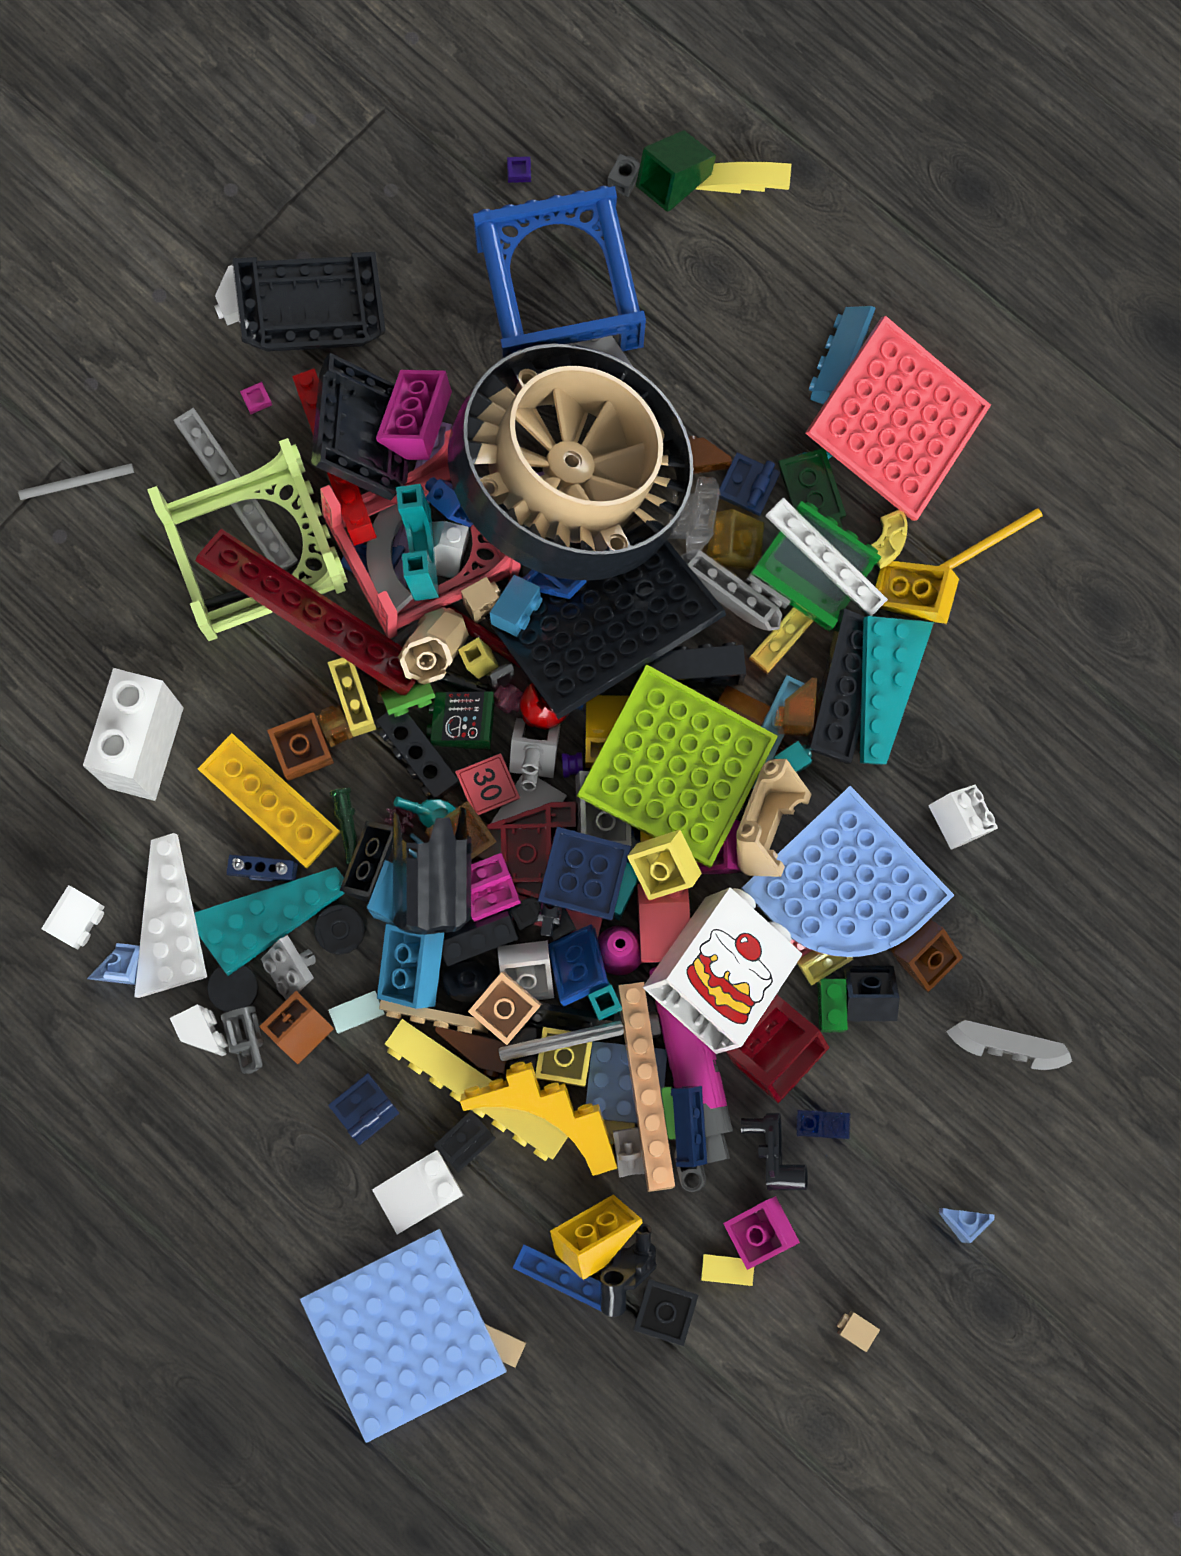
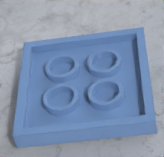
M593 1041L586 1104H599L604 1120L637 1124L626 1045ZM654 1048L661 1091L665 1083L667 1053L666 1049Z

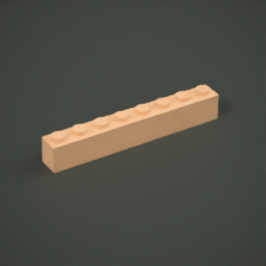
M644 982L619 985L617 991L622 1007L621 1018L647 1191L652 1192L672 1189L675 1187L646 993L645 989H643Z

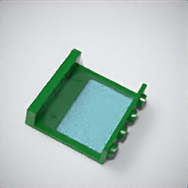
M801 501L796 507V510L865 578L868 576L874 565L882 557L877 554L878 550L870 544L864 545L857 540L858 536L850 530L844 531L838 527V522L830 516L824 517L818 513V508L813 504ZM781 531L751 572L753 576L790 600L789 604L828 632L838 622L839 611L845 609L851 600Z

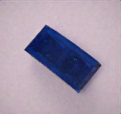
M798 1110L797 1136L850 1139L851 1114Z

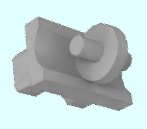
M639 1128L613 1131L619 1178L634 1174H645Z

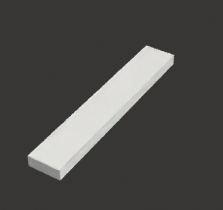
M782 498L766 514V517L867 616H872L888 600L785 498Z

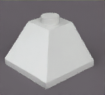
M447 521L432 522L437 575L452 579L461 569L470 536L469 527Z

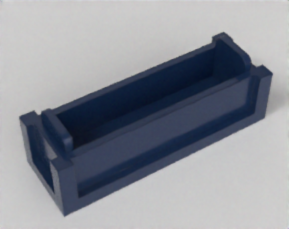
M702 1086L672 1088L670 1094L673 1096L677 1152V1158H675V1161H677L676 1167H696L707 1164Z

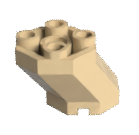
M442 607L425 613L420 618L417 629L408 638L398 656L406 678L416 679L418 683L425 685L440 680L445 676L446 668L448 665L450 667L453 659L459 653L458 649L463 647L469 636L461 614L456 613L451 608Z

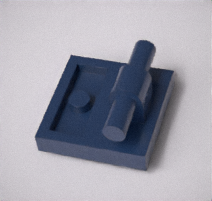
M737 452L716 497L761 516L781 472L774 469L775 464L771 461H766L764 465Z
M369 1073L328 1105L345 1126L350 1136L359 1145H362L400 1114Z

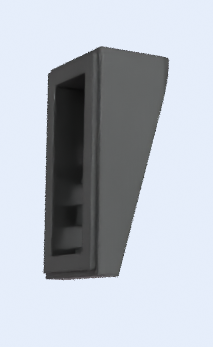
M503 664L485 675L493 691L515 680L512 664Z

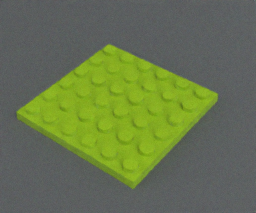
M646 664L581 786L577 797L653 838L681 830L694 859L710 868L778 736Z

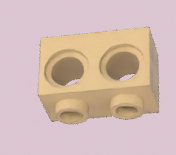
M487 576L461 590L463 604L473 621L478 623L484 620V616L491 612L501 594L494 581L490 583Z

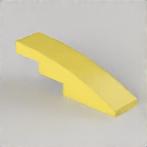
M773 162L714 163L712 175L696 189L741 194V190L765 192V188L789 190L791 164Z

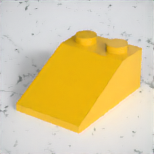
M892 561L880 569L875 586L888 599L880 609L923 621L947 624L959 578L950 567Z
M613 1194L552 1229L550 1233L555 1254L584 1280L603 1269L643 1222L642 1218Z

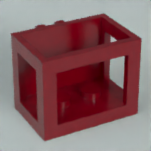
M776 994L742 1047L725 1052L742 1073L779 1103L825 1054L829 1046L817 1027Z

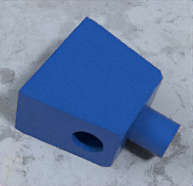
M435 477L430 478L425 484V489L429 491L426 499L449 520L471 528L473 523L461 507L452 483L442 479L437 480Z

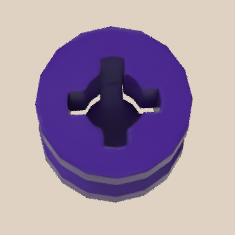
M577 752L575 755L562 753L564 778H569L570 775H577L579 771H583L582 752Z

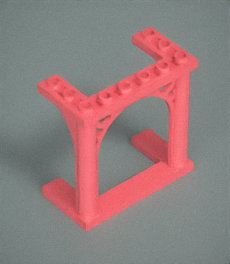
M451 429L445 432L442 448L423 465L408 473L407 483L404 486L421 484L424 494L427 496L429 491L425 489V484L430 478L435 477L437 480L451 481L448 467V443ZM330 485L320 489L322 516L384 633L389 639L397 636V629L420 619L425 613L446 607L462 599L461 590L486 576L490 583L493 581L496 583L505 578H508L510 582L513 575L519 577L520 563L503 554L484 536L483 540L488 543H480L478 536L482 534L472 525L470 528L472 535L470 557L464 568L455 577L438 585L439 598L415 601L413 598L397 613L387 591L378 594L374 587V583L344 529L346 524L341 513V505ZM370 491L361 495L369 516L397 504V494L391 501ZM488 549L494 554V557L491 560H483L478 557L477 551ZM476 562L478 565L483 566V568L480 569L478 566L473 570L472 564Z

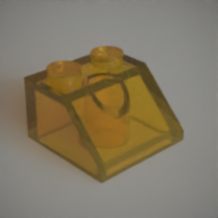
M734 509L711 513L707 555L721 566L753 569L762 555L764 522Z

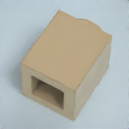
M852 1311L848 1315L844 1313L837 1324V1327L840 1328L837 1333L865 1352H867L880 1329Z

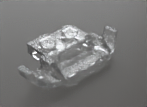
M699 476L695 494L689 495L681 518L668 538L686 539L688 559L700 560L701 550L714 534V522L719 495H721L718 482L714 477ZM674 493L672 503L675 505L677 504V493ZM670 514V516H669V521H668V523H669V522L673 519V517H674V516L671 515V514Z

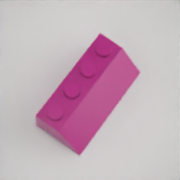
M400 370L376 437L377 442L405 459H430L452 393L446 371Z

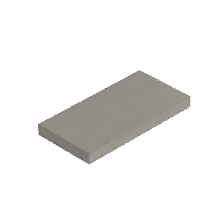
M522 774L515 785L520 799L501 806L491 823L550 802H564L567 795L540 778L537 779V788L534 791H525L521 788ZM487 829L472 854L484 860L501 853V830L489 831Z

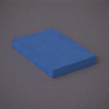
M592 924L548 944L558 996L563 1006L609 986L596 930Z

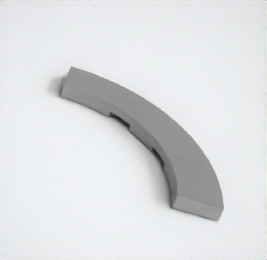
M395 504L380 511L372 526L377 538L367 542L366 556L369 575L374 583V587L378 594L387 591L398 613L413 599V596L399 581L392 564L393 540L403 524L398 511V504Z

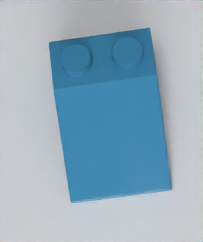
M385 860L367 909L373 918L387 923H393V863Z

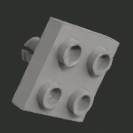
M288 935L279 939L261 958L264 969L271 975L276 983L277 990L284 996L285 1000L295 991L300 992L314 978L308 966L316 962L314 955L309 958L307 957L313 953L309 949L299 954Z

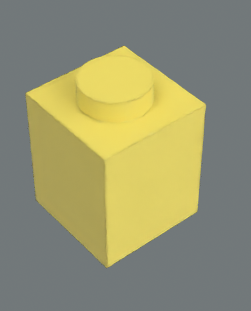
M479 637L458 649L467 670L478 679L499 667L490 647Z

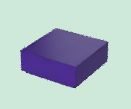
M507 157L508 183L531 182L530 157Z

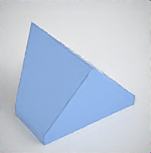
M116 943L112 953L87 979L136 985L140 946Z
M939 1208L940 1216L963 1243H971L994 1221L995 1216L993 1214Z

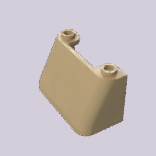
M773 759L763 765L737 830V865L745 875L782 876L785 866L781 860H777V853L774 850H770L782 815L794 814L795 810L793 808L801 802L808 804L812 795L787 759Z

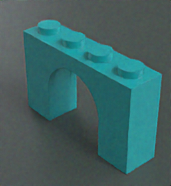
M421 484L396 487L398 511L405 526L409 553L402 554L404 578L415 601L439 598L432 516L428 501Z

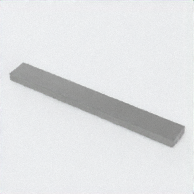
M194 407L173 420L217 485L241 477ZM247 499L231 504L268 560L285 571L298 563L297 558L256 499Z

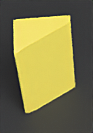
M813 950L801 957L797 964L812 986L820 979L825 978L852 961L853 958L831 956Z

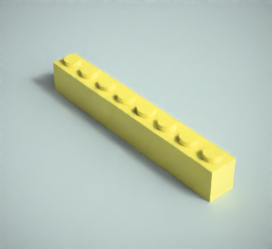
M403 1019L385 1043L389 1047L387 1053L398 1060L401 1057L410 1062L409 1068L419 1075L422 1071L430 1075L431 1077L428 1081L440 1089L443 1085L452 1091L450 1096L459 1102L461 1094L466 1089L478 1086L480 1089L489 1086V1083L492 1081ZM480 1107L471 1109L482 1118L486 1114L494 1119L491 1124L502 1132L506 1128L515 1134L512 1139L525 1147L528 1143L536 1148L533 1153L544 1161L548 1157L553 1160L568 1138L563 1131L552 1123L524 1110L508 1107Z

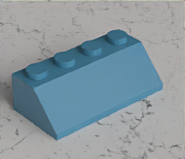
M846 307L843 315L838 314L833 326L837 329L835 336L830 335L825 346L826 349H829L826 357L821 356L817 367L818 370H821L818 378L813 377L809 390L813 391L810 400L825 404L861 349L875 312V307Z

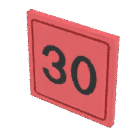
M501 753L455 772L474 817L520 799Z

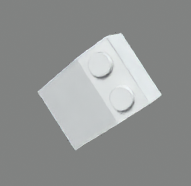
M438 1150L372 1189L397 1235L464 1196Z

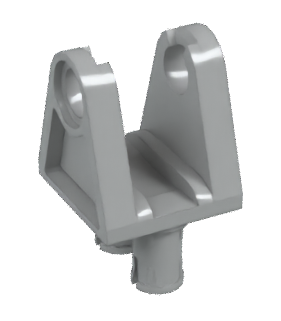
M516 718L511 740L509 772L523 774L521 788L525 791H534L537 788L538 776L553 778L560 724L549 729L547 740H533L525 738L526 723L523 718Z

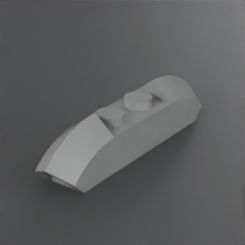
M693 549L681 555L715 599L726 608L757 628L767 631L780 629L782 613L779 607L701 550Z
M967 1020L961 1021L946 1031L960 1047L978 1056H982L985 1048L988 1049L987 1053L991 1055L1002 1056L1003 1053L1012 1055L1013 1060L1027 1062V1059H1030V1067L1038 1070L1056 1069L1072 1062L1070 1052L1066 1046L1055 1041Z

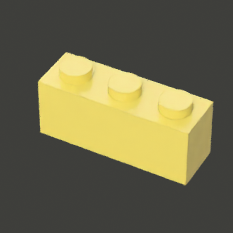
M343 657L328 662L353 737L376 730L356 666Z

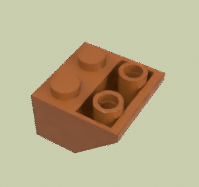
M297 991L259 1026L297 1064L306 1058L334 1030L321 1014Z

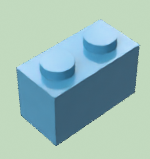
M513 575L490 612L491 625L517 637L521 629L525 630L528 626L529 616L533 610L537 611L541 605L540 587Z

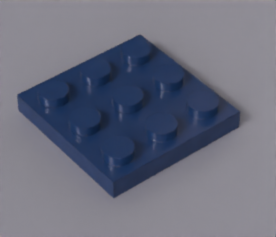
M556 827L537 901L612 920L631 846Z

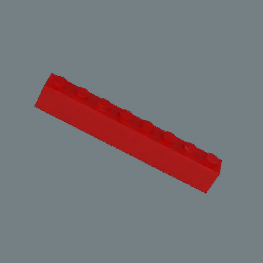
M315 368L292 376L313 436L319 383ZM327 472L334 494L341 505V513L353 545L356 546L377 538L358 486Z

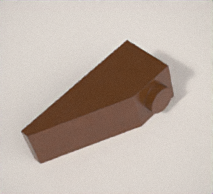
M436 1026L435 1032L476 1067L484 1070L483 1075L498 1078V1073L504 1075L507 1061H501L498 1051L500 1047L508 1046L504 1042Z

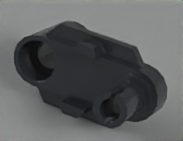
M766 1113L764 1118H741V1125H751V1127H741L742 1134H764L765 1145H759L758 1155L759 1158H766L767 1190H807V1165L782 1164L781 1114Z
M641 1224L635 1231L636 1243L629 1248L619 1250L610 1262L600 1270L601 1311L607 1316L617 1317L622 1315L626 1311V1291L634 1290L656 1269V1248L651 1243L652 1228L647 1224Z

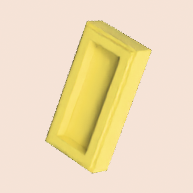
M703 1254L702 1281L753 1286L754 1267L747 1270L741 1258Z

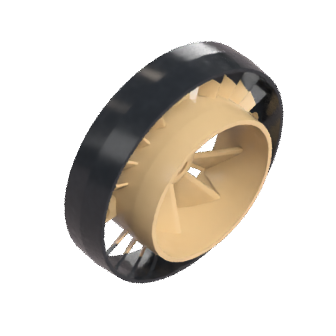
M545 344L528 347L514 352L494 364L479 379L464 399L453 422L448 443V467L451 482L461 507L477 530L493 546L514 561L540 573L563 579H605L624 574L645 563L658 552L678 524L689 498L693 482L694 468L690 441L680 416L663 392L645 375L626 362L599 350L578 345ZM546 369L547 371L538 374L536 370ZM500 378H505L509 388L500 380ZM555 405L562 442L555 443L536 409L537 406ZM588 413L597 418L580 445L578 440ZM515 419L549 451L547 457L519 446L515 431ZM669 450L670 455H663V451ZM473 464H488L490 475L479 478ZM531 466L543 467L544 475L539 476ZM660 466H674L677 480L657 476ZM653 483L676 490L677 504L675 505L650 494L649 491ZM646 498L674 517L664 526L640 509L639 506ZM503 503L507 507L508 511L505 512L499 506V504ZM636 513L656 534L646 541L631 546L622 528ZM524 524L527 527H529V530L524 528L522 525ZM545 537H549L555 540L554 542H551L546 540ZM570 542L581 543V550L570 548Z

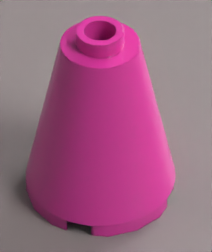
M618 925L607 928L599 935L598 942L607 973L616 976L625 975L638 968L641 964L640 936L636 931L629 927ZM620 943L625 946L623 948H617L615 944Z

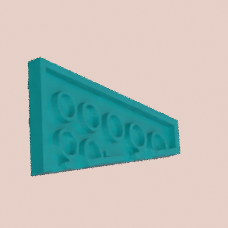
M873 616L864 617L860 763L887 764L934 622Z
M337 867L195 912L194 916L198 935L226 975L229 976L345 894L339 891L344 877Z

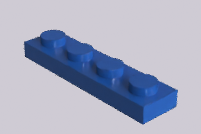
M525 1244L523 1245L513 1269L601 1311V1281L590 1276L583 1280L568 1265Z

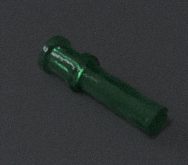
M341 788L330 791L329 795L333 798L335 808L333 815L339 822L346 864L349 865L358 843L353 820L356 811L355 808H352L351 788Z

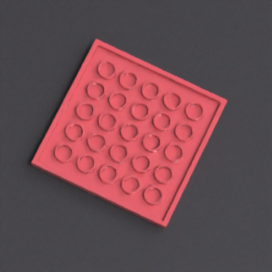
M887 316L881 317L805 434L897 509L904 512L908 518L916 521L991 404Z

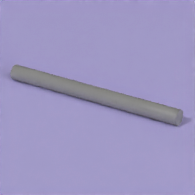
M131 463L19 490L18 494L20 500L131 474L134 473V468Z

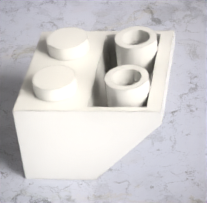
M976 784L951 792L928 805L950 849L967 844L998 829L995 818L988 810L983 794L978 790Z
M197 1004L170 1018L181 1042L221 1056L227 1054L225 1051V1047L228 1046L223 1034L216 1031L214 1025L217 1024V1021L211 1010Z

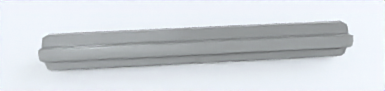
M617 1021L499 1048V1056L501 1061H507L624 1034L622 1022Z

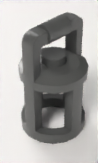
M255 1006L232 1010L220 1015L229 1045V1052L237 1054L243 1074H251L262 1067L259 1048L264 1044V1040L261 1036ZM239 1019H242L247 1038L245 1040L242 1039L238 1023ZM251 1055L253 1062L248 1064L247 1056Z

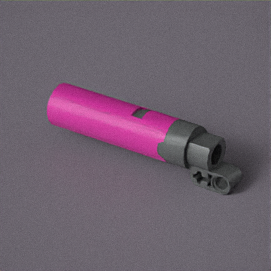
M652 968L649 971V976L652 975L656 968ZM655 999L668 1063L673 1074L674 1088L702 1086L707 1164L730 1159L724 1133L732 1132L733 1129L720 1072L715 1061L717 1060L716 1053ZM703 1165L684 1170V1167H677L680 1184L686 1191L695 1192L705 1186L706 1176ZM690 1173H695L699 1177V1184L696 1187H691L687 1182V1177Z

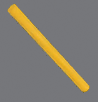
M1038 508L939 566L950 567L951 569L957 567L1042 517V512Z

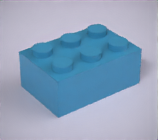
M394 923L386 924L377 999L415 1009L435 1007L444 933L412 934L398 929Z

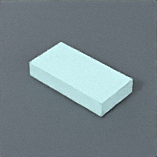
M376 991L328 1010L338 1034L385 1015L384 1011L379 1009L380 1001L377 999Z

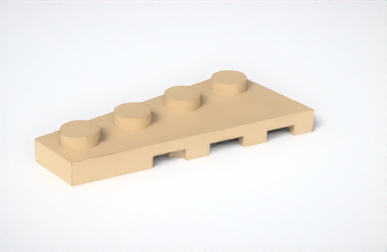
M381 1000L379 1009L387 1012V1017L401 1019V1016L404 1015L410 1017L412 1022L424 1024L425 1020L434 1022L433 1026L448 1029L449 1025L455 1026L457 1031L472 1034V1030L487 1034L489 1031L475 1017L429 1008L415 1009Z

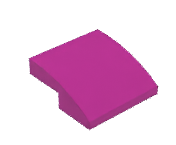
M502 853L471 865V916L474 922L521 903Z

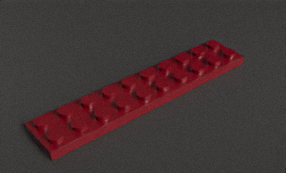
M220 529L197 555L195 560L197 563L398 694L407 695L416 683V679L405 677L398 657L403 649L402 646L223 529Z

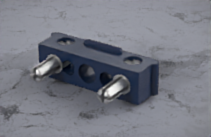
M229 855L227 875L248 877L250 880L272 882L273 880L291 882L296 880L298 863L273 858ZM252 864V868L246 870V866ZM259 865H266L263 872H257ZM272 867H276L275 872H271Z

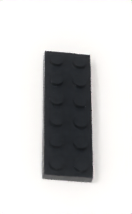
M841 609L805 749L845 764L852 763L861 727L863 621L865 616L847 609Z

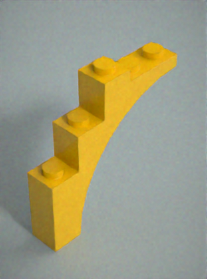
M518 1062L511 1065L510 1069H507L506 1081L496 1079L491 1081L489 1086L480 1089L478 1086L470 1087L461 1094L460 1103L463 1111L480 1107H508L524 1110L544 1118L563 1131L575 1143L585 1157L593 1176L617 1169V1159L599 1104H585L580 1106L577 1111H574L565 1083L560 1085L559 1083H551L546 1085L544 1090H540L531 1062L527 1064L525 1062Z

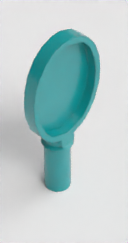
M396 797L394 800L395 807L418 814L421 823L433 830L436 818L450 817L453 829L458 824V811L453 805L444 800L429 799L422 802V804Z

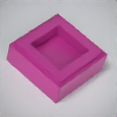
M262 382L240 391L250 414L272 406V402Z

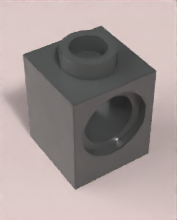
M620 154L608 176L607 186H615L617 193L629 197L637 182L640 168L638 160L632 156ZM621 172H629L630 175H628V176H623V175H621L620 173H621Z

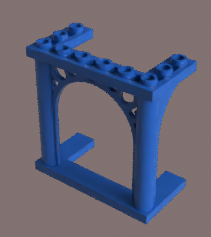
M600 186L595 190L587 192L580 190L566 196L554 195L541 201L529 200L525 204L516 206L508 204L500 209H483L473 214L477 252L484 253L502 335V359L528 347L545 344H572L619 334L618 344L622 351L644 347L646 318L644 311H640L616 210L617 193L615 186ZM591 211V221L582 223L579 219L582 212ZM575 214V217L573 218H567L565 216ZM529 223L527 227L520 226V224ZM565 224L585 231L595 239L604 253L618 316L524 334L510 273V264L514 250L526 235L542 226ZM512 226L518 231V235L516 237H508L502 232V228ZM504 243L510 244L508 249H503Z

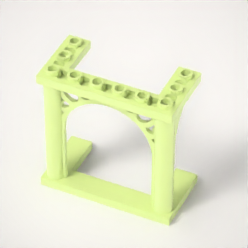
M288 438L279 441L281 446L280 452L263 467L237 479L167 504L157 486L147 489L155 512L164 524L192 599L190 606L198 627L208 641L217 639L216 633L272 613L271 610L251 597L208 612L177 530L176 524L247 499H264L285 508L297 521L303 539L301 559L292 575L298 579L301 572L310 576L311 578L308 579L305 576L301 581L320 594L335 590L337 594L346 591L344 583L348 581L335 547H329L327 539L331 538L326 524H320L318 518L322 516L318 502L312 503L310 495L314 494L310 481H304L301 473L306 471L296 444L291 446ZM286 485H291L293 487L292 496L288 500H282L280 498L281 489ZM272 486H275L274 494H267L266 490H273ZM299 495L300 498L298 499L297 504L298 507H301L300 509L295 510L292 507V503L296 501ZM304 524H309L308 529H303L302 527ZM311 544H315L316 546H314V549L317 552H321L322 555L318 553H311L309 551V546ZM310 558L317 559L322 563V568L319 571H312L306 567V561Z

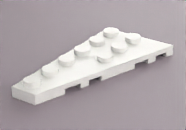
M175 833L151 840L134 996L136 998L207 978L178 835Z

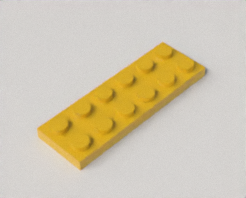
M232 733L198 768L206 778L306 869L341 833L340 830Z

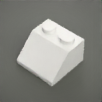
M68 885L41 929L68 945L79 949L80 946L83 947L88 942L91 936L89 931L93 925H97L104 915L102 911L104 906Z
M547 940L497 947L500 973L504 971L536 1000L554 998Z

